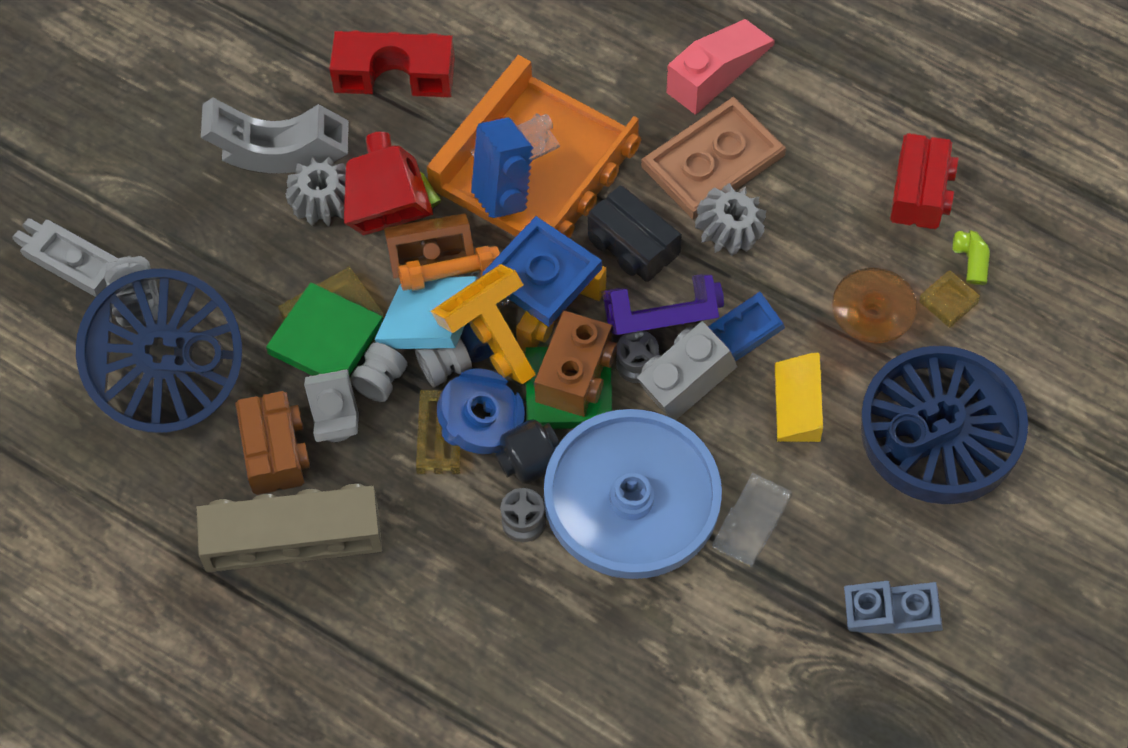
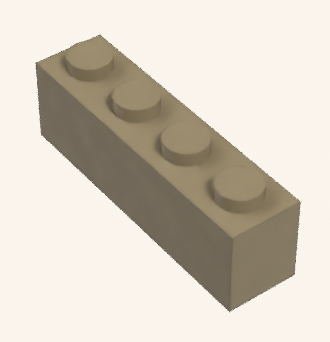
M349 484L343 486L340 490L322 492L317 489H305L298 492L297 495L278 497L273 494H262L254 497L253 500L233 502L228 499H219L210 502L209 505L197 506L198 551L206 573L382 552L379 510L374 486Z

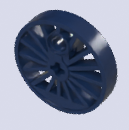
M172 269L141 270L112 282L89 305L77 333V368L84 388L91 399L105 414L115 421L130 428L146 432L178 431L193 426L209 417L224 403L231 393L241 368V333L229 305L215 289L204 281L185 272ZM160 279L158 320L156 324L141 282ZM170 280L187 283L188 285L169 324H167ZM133 285L147 327H144L116 296L118 293ZM198 288L206 293L212 300L177 329L196 289ZM113 305L138 332V335L112 323ZM217 307L221 309L228 322L200 333L190 332ZM231 331L233 351L224 350L220 341L215 337ZM111 332L133 342V345L111 344ZM159 339H163V345L174 348V355H164L161 363H157V357L149 353L150 347L157 346ZM199 342H210L215 349L214 359L211 363L200 366L192 358L193 348ZM110 352L132 353L130 357L109 363ZM223 359H233L228 378L213 372L219 368ZM136 364L130 372L107 391L108 373ZM185 372H195L224 387L211 402ZM144 373L125 413H122L109 401L140 374ZM174 374L205 407L202 411L189 418ZM154 377L151 423L134 419L133 416ZM163 378L166 380L180 420L174 423L161 424Z
M928 346L902 353L886 363L877 372L864 396L861 413V437L871 464L891 486L921 501L936 504H957L972 501L990 493L1010 474L1018 462L1027 440V410L1014 382L996 364L981 355L965 349L950 346ZM939 367L954 370L947 395H943ZM928 368L932 396L915 370ZM902 375L914 395L893 380ZM963 375L970 387L957 399L955 397L961 376ZM882 391L900 405L876 399V397ZM975 397L978 398V402L968 406ZM871 414L892 419V421L871 423ZM991 430H999V432L1001 433V435H1000V434H997V433L990 432V431H991ZM908 436L915 441V443H904L900 441L897 437ZM886 437L885 445L880 447L876 438ZM985 447L1011 455L1005 462ZM940 449L947 485L931 483ZM929 455L923 480L908 474L920 459ZM954 457L971 483L958 485ZM972 457L993 473L984 478Z

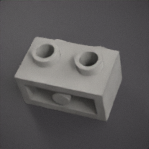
M701 321L697 326L688 327L676 337L674 345L662 356L656 355L649 359L643 366L642 373L637 376V379L646 394L665 415L677 420L735 370L737 365L727 346Z

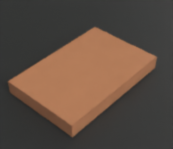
M732 97L642 158L641 167L693 220L698 217L696 209L700 201L706 198L710 190L714 187L722 190L724 186L730 183L735 191L784 157L786 147L735 97Z

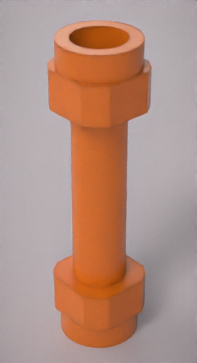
M497 246L475 248V255L422 266L418 260L406 262V265L398 266L402 290L411 289L415 291L424 289V282L479 271L482 276V272L500 254Z

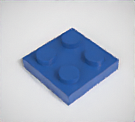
M535 216L482 272V276L500 264L515 270L524 286L506 298L550 327L563 310L571 304L602 270V260Z

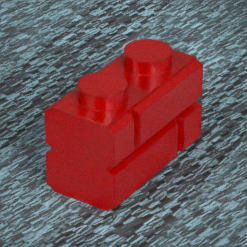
M911 133L904 135L890 215L892 223L910 226L916 224L917 227L936 229L939 228L942 214L950 215L954 191L946 190L947 181H955L958 166V157L951 156L953 142L950 139L937 137L927 139L924 135Z

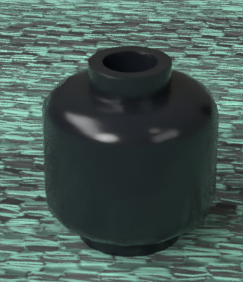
M531 419L503 433L500 437L502 451L495 455L507 478L515 474L519 481L529 484L545 476L550 458L560 442L549 423L542 425L537 420Z

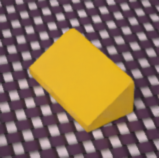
M809 353L775 362L777 442H820L823 431L820 353Z

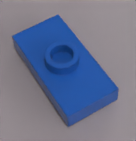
M758 292L708 326L731 351L735 362L785 329L783 322L761 292Z

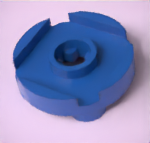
M469 369L462 372L459 377L454 378L452 381L450 380L438 399L437 417L442 427L444 440L453 446H459L472 453L491 454L501 452V435L524 422L525 410L518 392L514 395L513 391L506 386L508 380L496 372L486 369ZM477 403L482 404L483 410L490 413L491 417H485V419L478 418L471 409H474Z

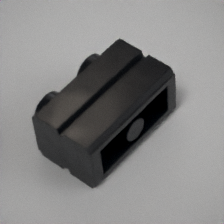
M623 185L618 186L607 196L605 201L602 200L589 211L588 237L599 250L605 251L608 249L617 257L620 267L630 276L637 274L645 282H649L662 271L664 266H668L676 259L681 252L682 234Z

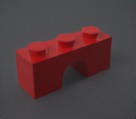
M358 30L349 32L335 31L329 69L334 93L373 94L375 80L380 74L388 70H401L409 75L412 96L451 98L455 63L453 36L437 33L425 35L402 34L400 32L373 33Z

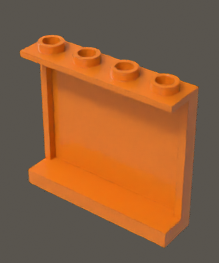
M517 55L427 165L428 181L436 193L515 237L537 216L570 238L573 234L575 223L581 215L587 216L589 211L593 209L601 189L604 186L609 187L614 182L619 172V166L626 157L632 158L637 152L641 143V137L638 136L639 118L633 116L629 123L624 126L532 77L531 61ZM509 117L534 147L531 150L533 153L531 156L532 162L529 164L532 168L529 170L531 175L528 177L530 182L527 184L530 187L527 190L529 194L526 197L528 200L526 203L527 208L523 212L491 218L489 213L485 212L482 203H479L478 198H475V194L471 193L476 131L479 123Z

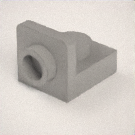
M348 370L305 377L304 386L314 419L313 434L315 441L328 440L330 442H340L352 435H356L358 433L359 412Z

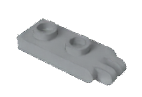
M28 218L22 226L32 237L19 230L13 235V240L22 247L20 252L24 257L95 297L107 287L104 277L107 264L118 259L50 220H45L41 225Z

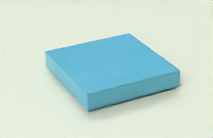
M477 276L447 277L424 282V289L415 291L411 289L403 291L400 283L375 337V341L393 349L456 348L465 325L451 333L438 325L430 311L478 279Z

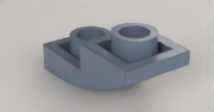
M889 581L844 586L849 631L862 633H918L943 630L939 592L936 582L891 587Z

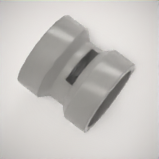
M460 338L456 348L415 350L418 363L432 387L444 383L447 376L452 374L451 372L461 374L472 369L469 354Z
M376 342L370 345L364 355V365L358 366L350 377L352 386L362 395L374 401L385 402L393 390V380L400 378L408 365L405 358L398 351L385 344Z

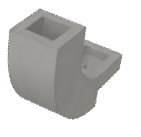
M211 98L202 105L201 138L223 149L222 161L233 166L263 173L296 172L297 163L309 166L312 156L318 163H323L329 156L334 162L348 154V120L318 104L295 118L267 121L250 117L215 98Z

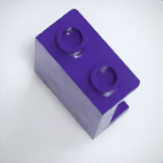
M712 275L692 276L695 293L693 301L631 311L627 289L602 291L606 321L612 325V333L619 335L719 318L718 308L724 307L720 282H714Z

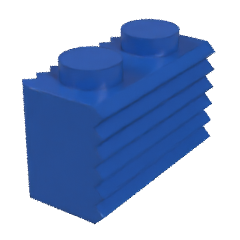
M509 117L479 123L476 131L471 193L475 194V198H478V202L482 203V207L485 208V212L489 213L491 218L523 212L527 208L526 203L528 200L526 197L529 195L527 190L530 188L527 184L530 182L528 177L531 175L529 170L532 168L529 164L532 162L531 156L533 153L531 150L534 147Z

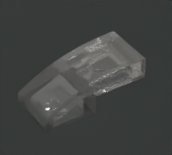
M752 472L735 507H731L711 547L752 567L789 503L792 491Z

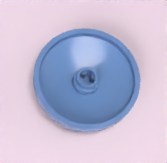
M638 409L609 411L587 419L576 426L561 440L553 452L547 466L544 481L546 516L554 535L570 555L587 567L609 576L628 579L649 578L668 573L684 565L697 555L707 543L715 528L722 498L721 479L717 465L702 440L685 425L668 416Z

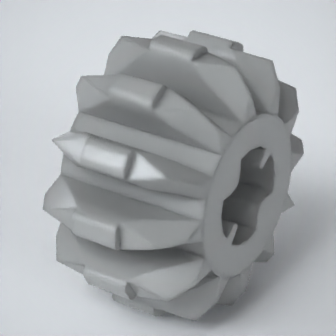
M312 156L309 166L297 163L296 174L288 175L286 198L298 219L307 217V222L311 226L319 219H323L324 223L329 226L333 216L344 219L346 167L343 163L334 165V161L330 156L323 163H318Z
M730 183L724 186L722 190L714 187L708 192L706 198L700 201L696 209L698 217L695 221V228L704 231L701 236L702 242L713 241L715 243V253L723 247L727 248L731 256L737 254L739 249L747 252L764 233L765 226L762 223L766 218V211L757 208L759 197L748 198L746 196V186L738 192L734 191Z
M127 256L108 263L104 276L106 285L108 286L130 273L151 269L149 261L142 256ZM155 280L141 282L152 315L156 321L158 320L159 304L157 282ZM133 285L118 293L116 296L143 326L146 325ZM113 305L112 312L117 322L122 327H131V324Z

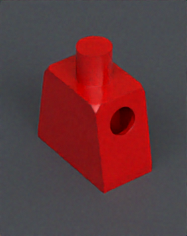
M374 132L367 135L368 154L352 158L346 164L345 224L364 236L384 230L385 227L401 225L433 215L432 207L414 156L401 146H392L390 134L387 132Z

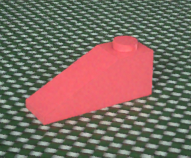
M746 19L698 39L668 64L667 94L696 115L774 46L775 40Z

